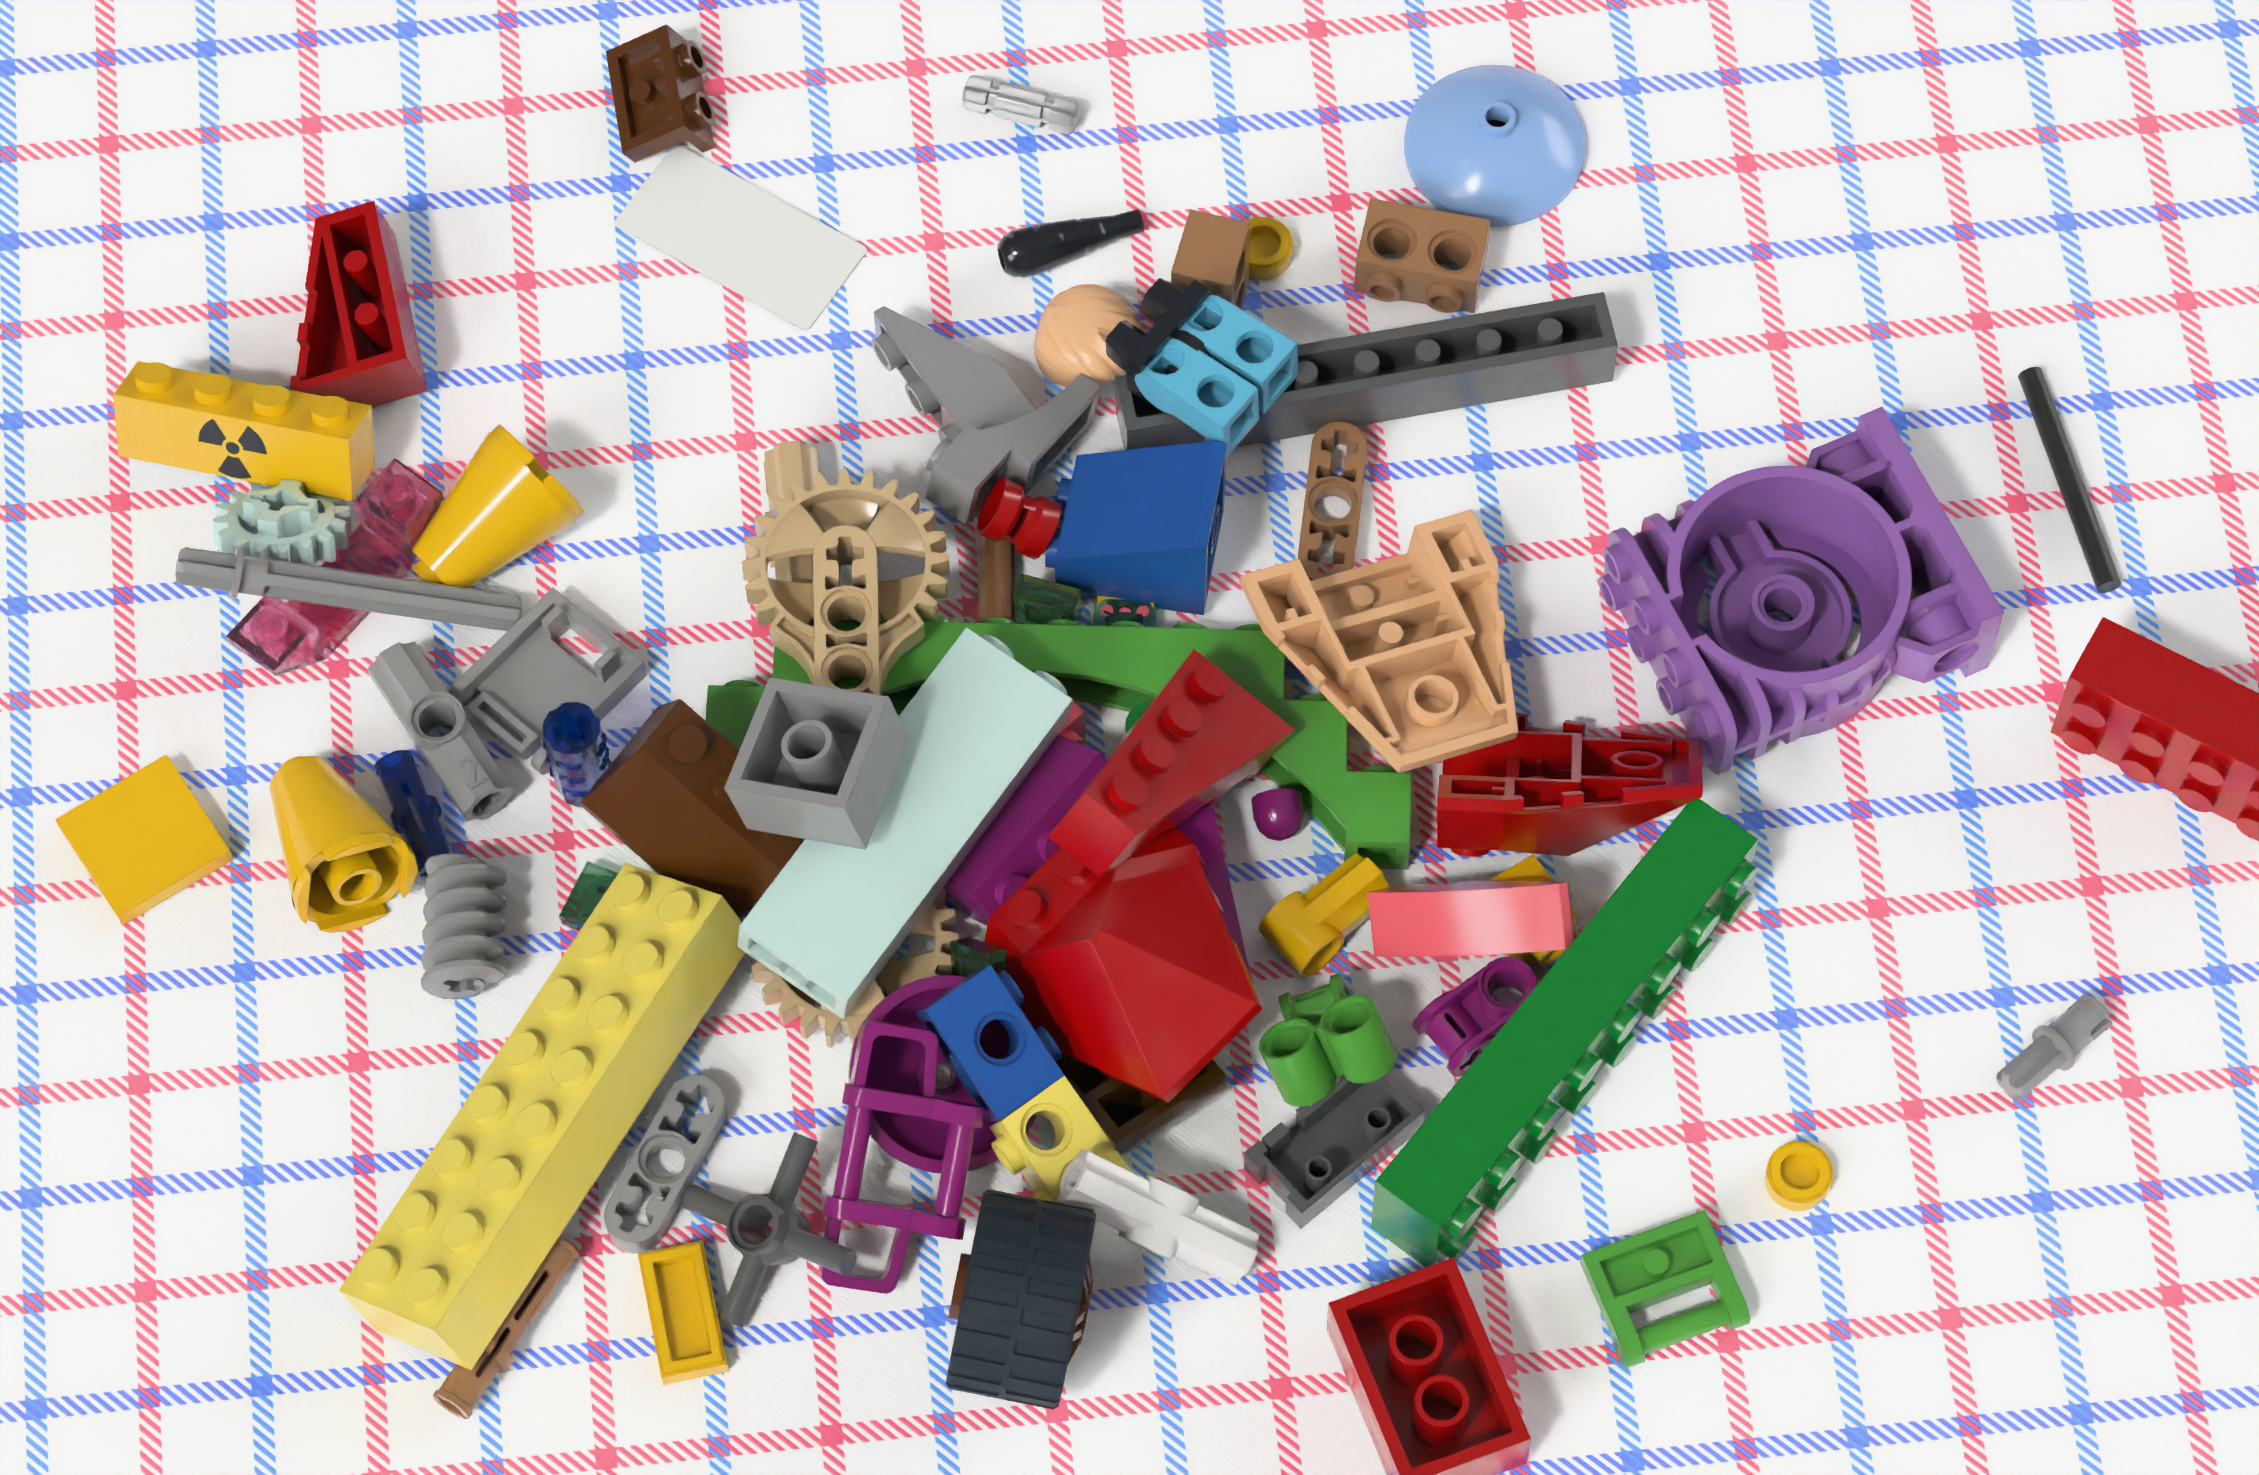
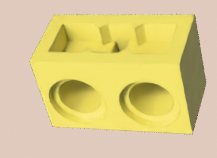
M1065 1076L989 1127L997 1138L991 1143L996 1156L1012 1175H1016L1019 1172L1022 1173L1035 1192L1031 1198L1060 1203L1057 1201L1060 1194V1181L1068 1164L1077 1157L1081 1149L1132 1172ZM1032 1115L1045 1117L1054 1127L1055 1140L1049 1150H1041L1034 1147L1026 1136V1124Z

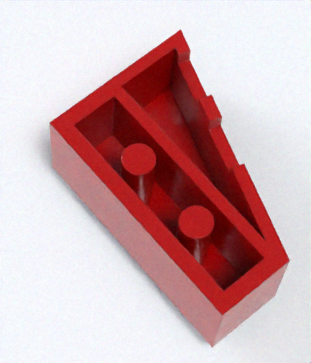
M373 200L315 218L305 289L308 292L304 323H299L297 342L300 345L296 376H291L289 390L320 396H338L346 401L372 405V408L428 391L396 235L377 204Z

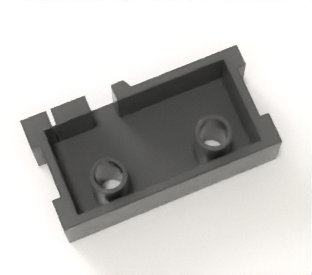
M1384 1077L1364 1084L1353 1083L1344 1078L1334 1086L1324 1099L1311 1106L1307 1105L1297 1108L1296 1123L1290 1129L1280 1122L1262 1137L1261 1142L1260 1140L1246 1150L1244 1152V1169L1259 1185L1265 1181L1286 1204L1285 1213L1302 1229L1408 1141L1423 1124L1425 1110L1410 1095L1404 1099Z

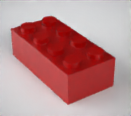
M2102 617L2068 678L2051 733L2061 737L2062 741L2074 751L2086 755L2096 754L2118 765L2121 771L2129 778L2140 783H2154L2176 794L2179 800L2189 808L2204 813L2212 812L2236 824L2237 828L2244 835L2259 841V693Z

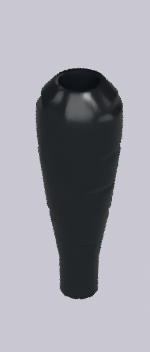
M1135 209L1110 216L1081 218L1078 220L1069 219L1026 226L1009 231L1002 237L997 245L998 257L1006 274L1015 278H1026L1085 256L1086 253H1091L1118 239L1144 232V223L1140 211Z

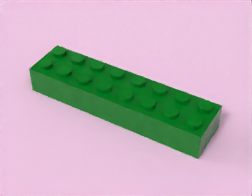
M1700 798L1688 803L1375 1180L1372 1229L1424 1267L1453 1257L1457 1262L1466 1253L1478 1234V1229L1474 1227L1475 1223L1488 1208L1497 1213L1506 1204L1518 1185V1180L1514 1178L1515 1174L1527 1160L1537 1164L1546 1155L1558 1136V1132L1553 1129L1567 1111L1576 1116L1585 1107L1598 1085L1593 1081L1595 1076L1606 1063L1615 1068L1625 1058L1637 1038L1632 1031L1645 1015L1654 1020L1665 1009L1676 989L1671 983L1684 968L1692 973L1700 966L1714 944V940L1709 937L1720 923L1724 921L1730 926L1743 913L1752 898V893L1747 891V888L1758 872V867L1753 864L1758 843L1756 837Z

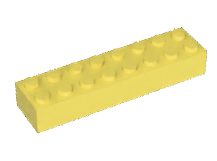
M627 863L624 864L338 1290L376 1331L469 1370L473 1369L746 953L737 947L739 926L742 921L722 895Z

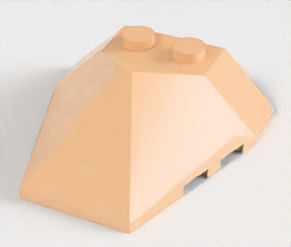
M1472 509L1415 525L1407 553L1312 581L1309 580L1300 559L1240 576L1239 583L1263 633L1398 773L1509 741L1517 737L1518 726L1510 662L1506 660L1504 632L1506 629L1504 610H1500L1497 584L1500 577L1498 560Z

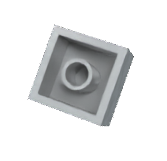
M769 677L724 789L747 829L866 850L910 738L888 696Z

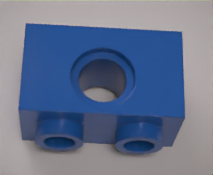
M991 965L978 968L915 1011L923 1026L936 1034L939 1050L976 1105L985 1107L984 1117L988 1122L1000 1121L1065 1076L1056 1063L1062 1058L1061 1051L1056 1042L1043 1026L1039 1025L1033 1029L1019 1008L1026 1002L1021 990L1005 970L996 974ZM990 1021L1001 1024L1009 1035V1047L1006 1053L999 1059L988 1056L980 1045L981 1030Z

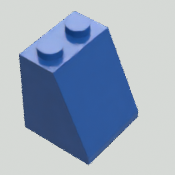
M1207 441L1077 455L1072 479L1061 478L1057 503L1061 504V515L1064 516L1061 531H1055L1046 548L1045 567L1055 569V584L1078 590V597L1097 599V596L1118 598L1103 601L1153 608L1150 603H1154V608L1204 615L1224 514L1227 443Z

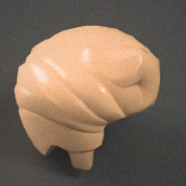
M1081 284L1059 293L1049 301L1040 317L1033 348L1039 369L1050 382L1068 387L1082 373L1102 386L1103 383L1113 381L1116 376L1126 373L1106 355L1105 344L1106 337L1120 321L1127 320L1142 330L1133 307L1126 299L1102 286Z

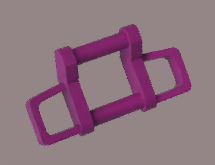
M866 1020L861 1024L850 1083H845L842 1103L848 1105L833 1195L826 1194L823 1215L827 1216L824 1238L838 1244L842 1220L896 1228L885 1269L880 1276L868 1277L855 1274L843 1276L819 1266V1276L827 1285L888 1294L896 1288L912 1231L936 1237L963 1240L966 1219L960 1217L975 1127L982 1128L985 1107L935 1096L938 1038L935 1033L926 1028L876 1020ZM886 1035L917 1040L921 1043L920 1094L865 1085L872 1045L876 1037ZM874 1110L929 1118L949 1123L934 1211L859 1198Z

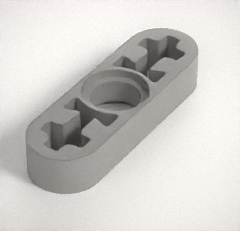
M703 1075L683 1077L671 1086L604 1210V1221L608 1236L618 1249L631 1254L650 1251L661 1242L682 1204V1196L685 1190L693 1184L727 1119V1108L723 1091L713 1079ZM700 1096L706 1097L708 1110L711 1113L709 1115L698 1113L693 1118L688 1132L690 1141L696 1143L691 1144L680 1134L687 1119L685 1108L682 1104L684 1101L695 1104ZM663 1149L675 1150L685 1159L681 1172L669 1179L657 1178L647 1170V1164L651 1156ZM637 1183H640L652 1194L645 1208L647 1221L650 1225L648 1227L637 1225L631 1233L625 1232L626 1229L621 1215L623 1213L634 1215L641 1206L644 1197L641 1187L636 1186ZM659 1197H664L666 1199L662 1201L659 1199Z

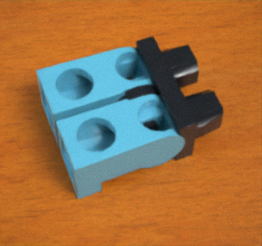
M1158 278L1145 293L1141 302L1142 314L1156 323L1145 333L1127 320L1120 321L1106 337V355L1121 369L1126 371L1127 389L1141 399L1145 397L1161 411L1173 414L1204 436L1205 442H1226L1227 458L1259 421V411L1265 414L1298 376L1297 342L1227 300L1216 295H1210V289L1195 279L1184 290L1171 282Z

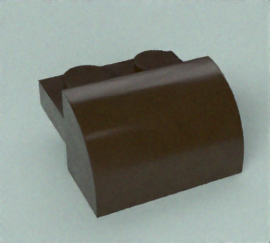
M1062 1056L1056 1062L1121 1157L1227 1089L1225 1073L1213 1059L1169 1103L1108 1077L1099 1069L1079 1060L1072 1061Z

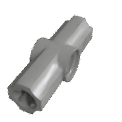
M415 641L405 644L397 642L380 652L375 662L368 667L371 679L414 742L419 759L432 769L465 821L468 822L474 819L484 820L501 810L503 804L513 795L510 783L468 722L461 702L455 696L449 694ZM439 725L454 727L451 732L442 737H430L427 735L432 728Z

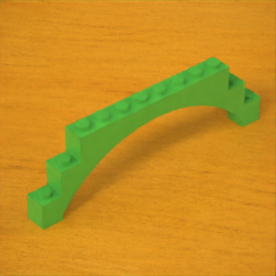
M938 616L936 621L922 618L925 638L900 657L891 668L884 683L882 696L890 698L897 714L900 715L967 627L980 637L988 634L999 639L1012 651L1014 660L1033 673L1036 670H1041L1055 677L1065 687L1066 695L1072 698L1074 702L1091 703L1130 712L1137 704L1152 700L1193 649H1195L1295 729L1260 769L1259 773L1273 781L1280 788L1295 789L1302 793L1304 809L1312 815L1344 852V862L1354 853H1357L1364 858L1368 857L1379 869L1408 870L1411 773H1398L1386 766H1369L1360 771H1347V719L1324 695L1310 694L1302 696L1297 700H1284L1285 655L1263 633L1259 624H1245L1236 629H1208L1202 624L1193 622L1179 623L1172 628L1144 627L1142 624L1133 621H1118L1109 626H1085L1067 619L1052 620L1044 625L1018 624L1007 618H990L982 623L954 622L942 616ZM841 620L834 624L833 627L841 631H850L859 627L861 623L856 620ZM774 645L772 678L812 684L806 671L799 663ZM845 677L836 681L834 686L848 690L856 688L863 681L854 677ZM733 680L725 685H708L705 721L740 750L765 686H760L748 680Z

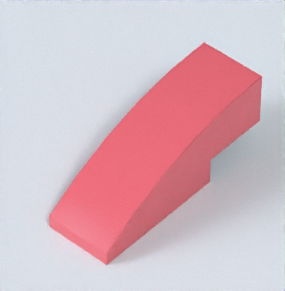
M1467 880L1451 885L1399 884L1367 892L1374 957H1441L1564 950L1573 942L1568 882Z

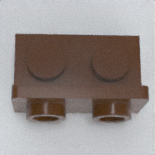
M666 24L605 51L622 154L636 163L686 140L702 153L714 148L711 125L715 123V114L709 99L705 95L702 77L706 72V62L695 42L692 40L687 41Z

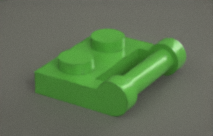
M1705 1210L1581 1255L1580 1265L1609 1329L1617 1357L1625 1369L1644 1363L1646 1354L1725 1325L1731 1331L1750 1324V1314L1746 1301ZM1711 1285L1716 1301L1635 1329L1629 1315L1630 1313Z

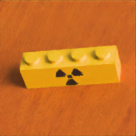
M137 361L113 394L118 455L122 457L270 486H278L281 480H295L303 483V491L306 493L347 501L354 500L375 468L372 405L346 401L338 396L314 395L288 390L280 385H262L231 379L222 374H205L173 368L160 362L147 363Z

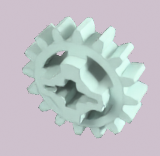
M281 480L278 486L264 487L260 483L251 482V490L247 493L239 491L230 492V503H219L216 506L217 517L212 518L215 546L219 547V552L234 554L235 548H241L245 556L314 566L318 560L330 563L336 561L335 550L348 549V536L352 535L350 506H346L345 500L306 493L303 491V483L295 480Z

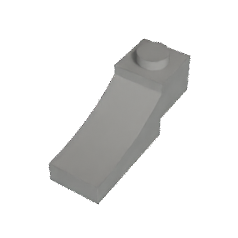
M1081 373L1054 398L1029 413L1000 425L979 429L969 423L953 441L949 438L943 439L927 462L926 469L931 472L925 498L966 525L982 508L992 487L1002 477L1021 485L1024 494L1027 495L1092 423L1102 386Z

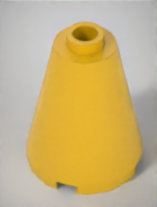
M498 424L491 432L487 433L411 551L420 560L411 569L425 582L468 588L573 525L585 511L551 473L549 474L501 424Z
M297 756L287 760L280 766L271 779L270 794L292 903L299 918L305 924H307V920L315 922L320 931L335 933L358 929L385 916L389 912L384 904L398 891L404 899L414 885L418 868L416 857L409 844L325 759L318 756Z

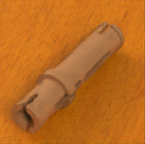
M561 1237L557 1239L473 1369L469 1370L455 1364L441 1387L432 1395L440 1406L459 1418L469 1419L473 1413L472 1410L497 1373L507 1372L514 1362L511 1356L512 1351L537 1314L542 1310L573 1261L575 1262L579 1257L578 1251L570 1243Z

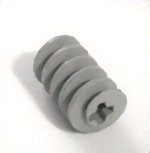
M455 853L429 857L425 863L428 877L424 882V891L428 899L423 906V915L427 923L422 930V938L426 948L421 954L422 966L426 971L420 979L422 990L441 999L471 998L480 994L485 985L499 982L504 977L503 967L490 960L500 958L505 953L503 942L492 938V936L501 934L505 930L504 918L493 914V912L502 910L506 906V897L503 893L493 889L501 887L507 882V874L505 870L489 865L485 861L469 855Z

